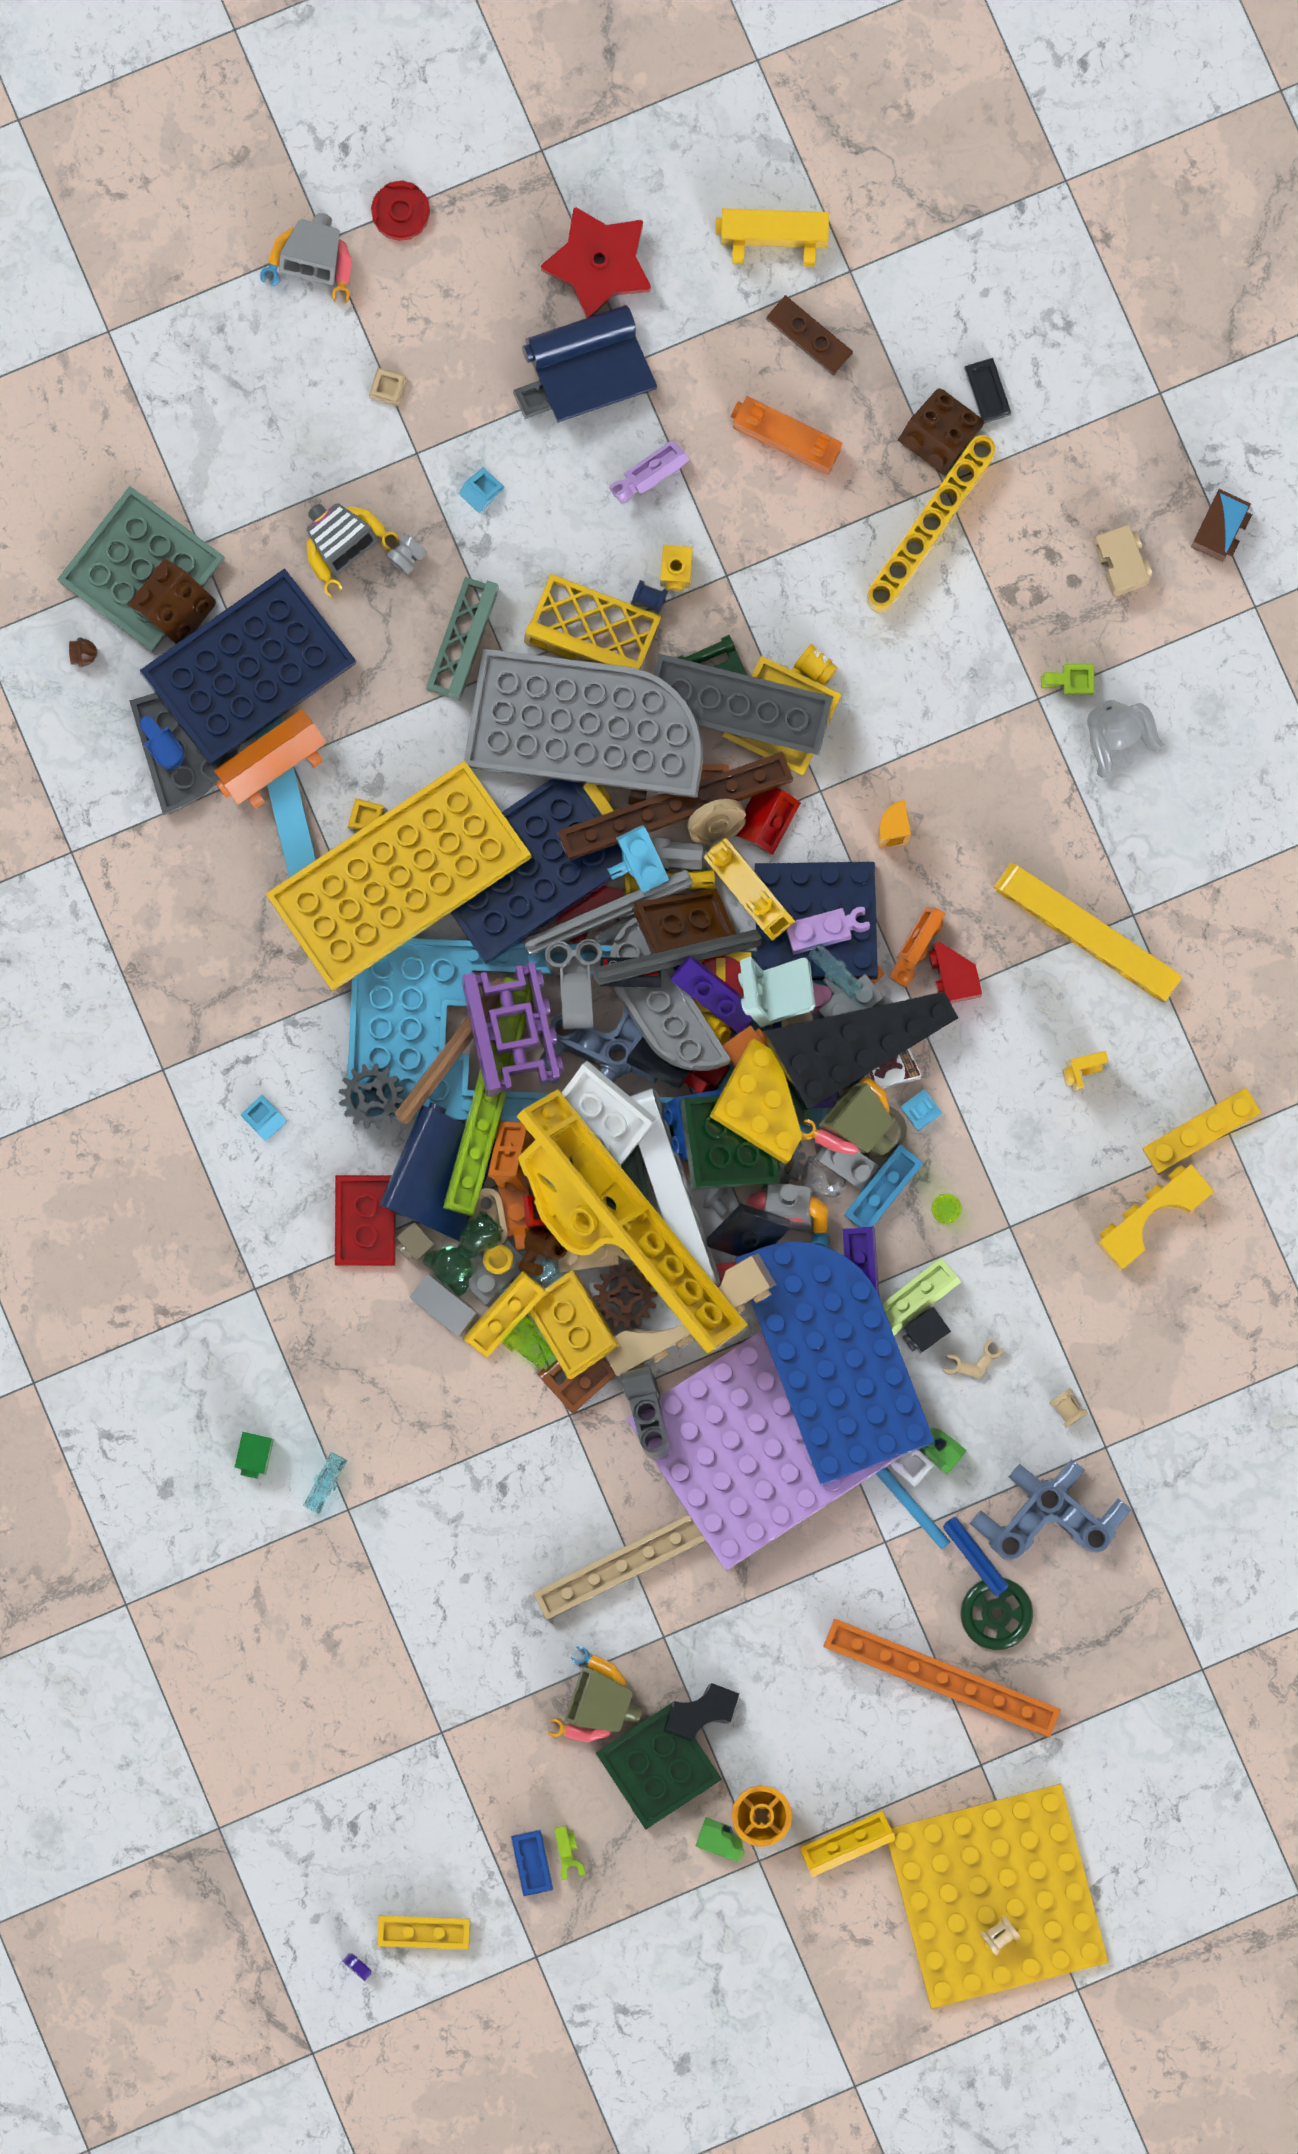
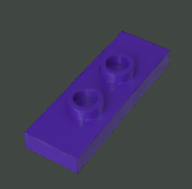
M690 955L671 975L672 982L737 1033L742 1032L752 1022L753 1018L750 1015H746L742 1008L741 999L744 997Z

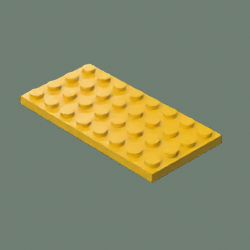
M464 760L267 892L266 896L333 992L531 859L532 856Z

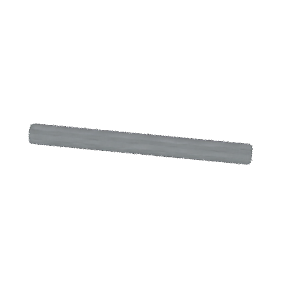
M683 870L669 876V881L644 893L637 890L524 940V945L529 955L533 956L546 950L552 942H565L632 913L636 902L668 897L693 885L692 879L688 871Z

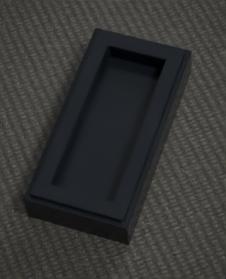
M989 358L965 366L964 370L982 422L985 424L1010 416L1011 410L994 359Z

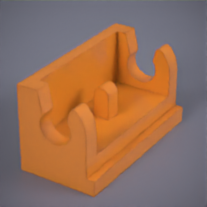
M500 1121L488 1176L493 1178L497 1185L503 1189H506L507 1182L512 1183L519 1191H527L529 1180L527 1175L524 1176L518 1157L535 1141V1138L522 1122Z

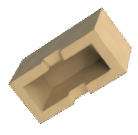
M1126 525L1095 537L1093 543L1101 564L1107 562L1109 566L1106 578L1113 597L1148 585L1150 581L1149 576H1152V570L1148 560H1142L1139 548H1142V544L1137 531L1132 532L1130 525Z

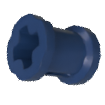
M640 580L633 595L631 605L636 606L639 604L654 610V614L659 615L665 603L668 590H657L645 585V581Z

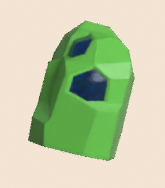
M930 1428L935 1443L919 1450L945 1474H948L967 1450L942 1430Z
M705 1817L695 1846L737 1862L741 1860L744 1854L742 1839L734 1835L732 1827Z

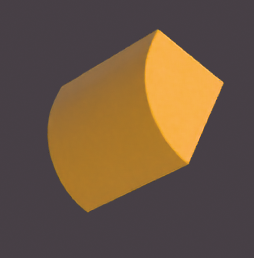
M905 800L894 803L883 814L877 834L879 848L909 843L911 832Z

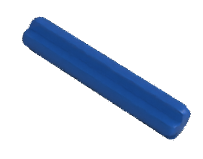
M953 1517L948 1520L943 1526L944 1530L991 1592L998 1596L1006 1591L1008 1584L958 1518Z

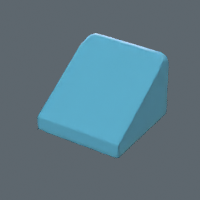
M483 467L464 483L459 495L480 513L505 487Z
M263 1095L241 1114L242 1118L264 1141L271 1138L287 1122Z

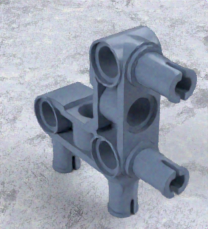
M625 1007L623 1008L624 1015L616 1030H612L611 1033H603L594 1028L572 1029L570 1034L561 1036L556 1032L563 1025L562 1014H558L552 1019L550 1027H554L557 1044L553 1045L555 1056H561L563 1052L567 1051L598 1065L601 1068L600 1072L613 1083L617 1077H621L623 1074H630L631 1072L653 1083H656L658 1078L627 1064L628 1055L642 1039L643 1035ZM620 1050L625 1052L626 1056L621 1061L616 1062L610 1059L614 1051ZM543 1051L539 1060H543L547 1072L549 1069L545 1052Z
M1071 1459L1055 1479H1042L1041 1481L1019 1464L1009 1475V1478L1029 1494L1027 1496L1029 1500L1007 1526L1003 1525L1001 1527L982 1510L977 1513L969 1524L990 1541L988 1543L990 1548L1006 1560L1016 1559L1028 1550L1034 1543L1033 1538L1046 1523L1049 1524L1050 1522H1056L1071 1535V1540L1089 1552L1098 1553L1104 1551L1116 1537L1115 1529L1132 1509L1123 1501L1117 1499L1101 1519L1099 1517L1096 1519L1069 1496L1068 1490L1085 1471L1078 1463ZM1045 1491H1051L1057 1497V1503L1053 1508H1046L1041 1503V1496ZM1093 1530L1101 1532L1104 1538L1102 1545L1098 1548L1090 1546L1087 1540L1089 1533ZM1008 1537L1015 1539L1018 1543V1550L1013 1555L1006 1554L1002 1549V1542Z

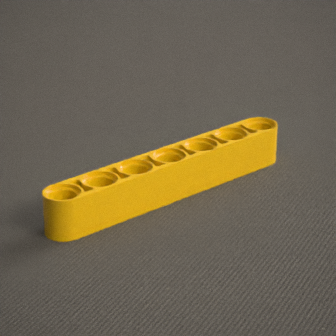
M979 435L969 443L870 586L867 595V603L873 611L885 612L892 607L989 467L996 451L995 443L990 437ZM983 445L988 448L990 454L984 458L978 457L973 449L976 446ZM966 469L972 473L973 478L968 482H963L957 477V472ZM946 493L952 494L956 499V503L946 506L940 501V497ZM927 518H934L939 522V527L935 530H928L924 526L923 521ZM910 542H917L922 546L923 551L919 554H911L907 551L906 545ZM894 566H900L905 570L906 575L901 579H896L891 576L889 570ZM883 590L888 594L889 600L884 603H878L874 600L873 593Z
M1009 863L993 887L999 894L1161 1002L1166 1003L1182 979L1181 975L1014 863Z

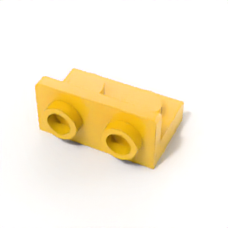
M1106 1051L1070 1059L1065 1062L1067 1067L1062 1069L1066 1086H1072L1073 1091L1084 1088L1080 1071H1082L1083 1076L1103 1071L1102 1066L1109 1062Z

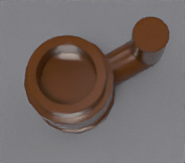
M540 1226L533 1227L527 1232L524 1245L527 1252L519 1264V1270L527 1274L540 1276L543 1273V1266L534 1263L537 1257L560 1259L566 1255L568 1250L559 1243L549 1229Z

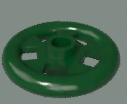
M1007 1578L1003 1579L1008 1584V1588L998 1595L999 1598L986 1601L984 1593L990 1589L981 1580L968 1590L962 1601L960 1610L962 1626L973 1642L986 1649L1004 1650L1015 1646L1024 1639L1032 1625L1033 1607L1028 1594L1019 1584ZM1011 1595L1016 1598L1020 1605L1015 1610H1012L1005 1601ZM974 1606L983 1607L982 1620H973ZM994 1608H1000L1003 1612L1002 1617L998 1620L994 1619L991 1615ZM1013 1617L1019 1622V1625L1010 1633L1005 1629V1626L1009 1624ZM986 1625L998 1629L996 1638L983 1634Z

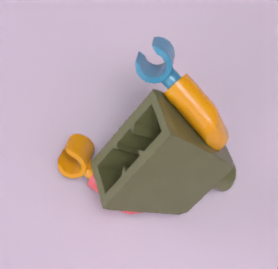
M863 1076L850 1084L849 1089L820 1122L819 1126L822 1129L817 1130L812 1120L803 1121L805 1125L812 1128V1132L805 1134L801 1131V1139L811 1140L815 1138L816 1143L834 1152L853 1155L857 1152L868 1153L874 1148L879 1155H884L893 1146V1142L885 1135V1132L893 1124V1119L889 1115L890 1108L886 1092L868 1076Z
M577 1646L578 1650L585 1652V1658L581 1661H577L572 1657L571 1659L576 1665L583 1667L565 1720L563 1721L560 1718L550 1720V1722H556L560 1725V1731L558 1733L548 1731L549 1736L558 1737L566 1734V1738L592 1742L608 1737L611 1731L619 1732L624 1721L637 1724L641 1718L642 1708L630 1703L633 1691L626 1688V1679L613 1663L597 1655L590 1656L588 1650L583 1646Z

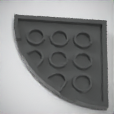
M155 693L129 700L163 815L178 811L205 795L220 780L214 770L235 756L241 746L213 766H210ZM149 716L153 718L161 730L168 726L181 744L184 758L178 768L165 769L160 766L145 748L144 743L149 739L140 727V720L143 717Z

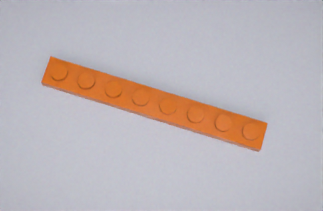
M835 1618L823 1645L827 1649L1047 1737L1051 1736L1061 1711L1060 1708Z

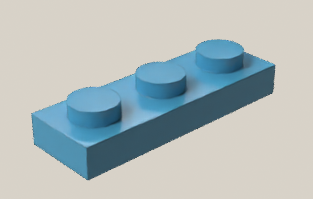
M899 1144L847 1209L844 1216L857 1227H873L923 1165V1162Z

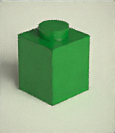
M242 1432L235 1462V1468L241 1469L240 1475L258 1479L259 1473L266 1475L274 1442L273 1438Z

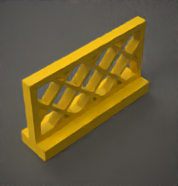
M550 574L531 622H529L525 631L524 643L565 659L625 666L641 670L662 616ZM553 584L565 588L569 597L554 603L550 594ZM583 597L592 598L597 608L582 613L576 600ZM548 599L550 605L545 606V603ZM572 602L577 616L563 621L557 608ZM613 607L620 609L625 619L610 624L604 611ZM553 610L558 621L557 624L547 627L538 623L541 614ZM600 613L605 627L591 632L585 618ZM640 618L653 622L649 631L639 635L632 621ZM581 621L586 634L577 638L570 636L565 626ZM628 624L633 637L618 642L613 629ZM608 631L614 645L607 648L597 646L593 637ZM646 638L644 645H642L641 640ZM636 642L640 650L638 660L635 661L625 657L621 648Z

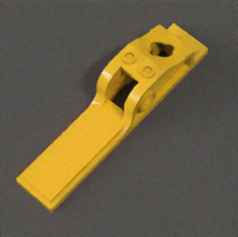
M558 1089L526 1107L517 1115L525 1128L535 1138V1141L518 1157L524 1176L527 1175L536 1199L534 1203L540 1219L565 1249L576 1255H589L604 1244H614L622 1248L707 1354L748 1326ZM543 1176H544L547 1180H549L553 1186H551V1185L543 1178ZM607 1196L614 1200L616 1204V1210H613L608 1206L606 1201Z

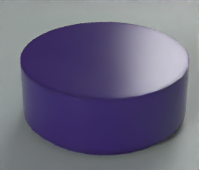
M348 1953L342 1960L363 1981H366L372 1974L371 1970L352 1953Z

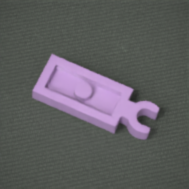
M671 440L625 472L626 478L614 482L609 488L621 504L626 503L636 491L643 494L645 491L654 488L658 482L671 473L677 472L684 464L689 462L686 453Z
M857 907L852 910L850 915L846 916L843 908L796 920L786 929L793 955L850 940L851 930L856 932L869 930V922L859 923L856 921L858 916L865 915V907Z

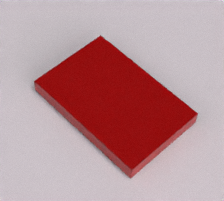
M335 1175V1266H395L396 1213L379 1206L392 1175Z

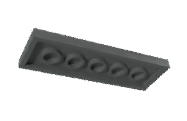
M658 654L653 675L668 683L682 696L691 708L699 726L815 755L820 754L834 697Z

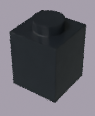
M932 1307L903 1329L906 1335L902 1339L912 1352L917 1349L921 1354L948 1335L951 1330L935 1308Z

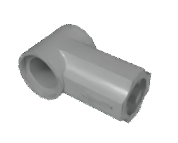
M650 837L665 871L670 869L701 871L703 844L672 842V840L666 838Z

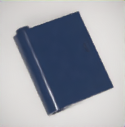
M627 305L526 338V345L522 346L524 357L527 363L532 362L557 423L657 389L656 382L635 336V322Z
M430 1102L428 1107L422 1106L379 1206L460 1241L470 1216L444 1209L443 1206L465 1124L445 1115L447 1109ZM494 1139V1143H493V1147H492V1150H491L490 1158H489V1161H488V1165H487L486 1173H485V1176H484L482 1188H483L484 1183H485V1181H486V1179H487V1177H488V1172H489V1168H490V1163H491L492 1154H493V1150H494V1146H495V1141H496V1139Z

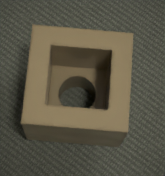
M415 1222L396 1237L400 1242L397 1249L407 1260L413 1257L418 1262L435 1247V1244Z

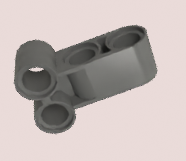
M650 1366L621 1373L623 1389L631 1406L640 1444L650 1459L661 1460L669 1454L671 1445L659 1401L661 1398L654 1373L652 1374ZM652 1409L655 1411L652 1419L647 1421L641 1420V1414L645 1410ZM653 1438L663 1439L661 1446L657 1449L648 1448V1444Z

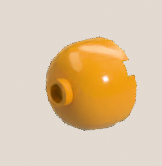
M759 1785L750 1787L739 1794L733 1804L731 1819L734 1830L742 1840L753 1846L764 1847L774 1845L785 1837L791 1827L792 1811L790 1803L783 1793L773 1787Z

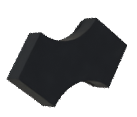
M711 1683L706 1688L704 1694L696 1701L688 1703L674 1701L671 1704L663 1731L688 1741H693L697 1732L705 1724L712 1722L728 1724L731 1722L740 1693Z

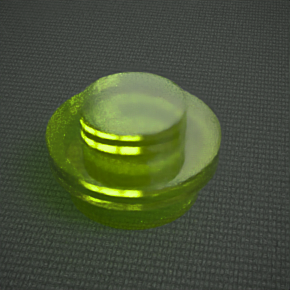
M941 1194L933 1201L931 1211L933 1217L938 1222L950 1224L959 1218L962 1206L956 1196Z

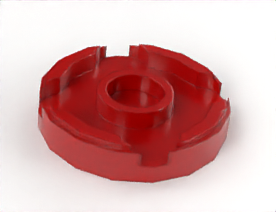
M403 180L390 182L373 197L371 205L373 223L378 231L387 238L398 241L412 239L419 235L428 224L430 217L428 198L414 183Z

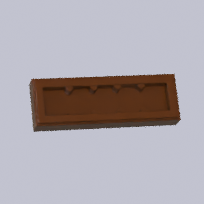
M786 295L766 317L768 322L833 376L853 354L849 347Z

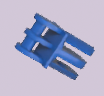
M149 716L143 717L140 720V727L149 739L144 743L145 748L160 766L165 769L178 768L184 758L181 744L168 726L161 730L153 718Z

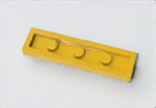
M1245 1087L1143 1147L1142 1150L1155 1172L1159 1174L1260 1115L1261 1111Z

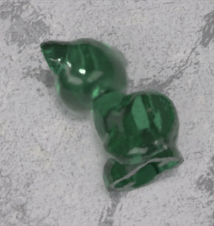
M479 1211L475 1219L471 1220L461 1231L458 1247L444 1246L439 1250L431 1251L424 1256L423 1264L431 1269L443 1284L449 1286L453 1293L461 1296L467 1291L469 1279L473 1273V1264L470 1259L476 1257L485 1248L492 1249L498 1246L502 1241L501 1234L504 1232V1229L486 1212Z

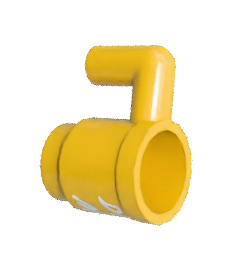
M811 643L799 657L792 670L801 675L805 674L811 680L825 686L836 673L838 667L832 663V659Z

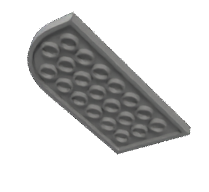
M490 649L482 650L464 757L470 768L698 797L703 765L701 732L698 722L687 702L668 683L649 672L631 667Z

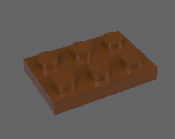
M717 888L636 902L632 909L651 954L736 934Z

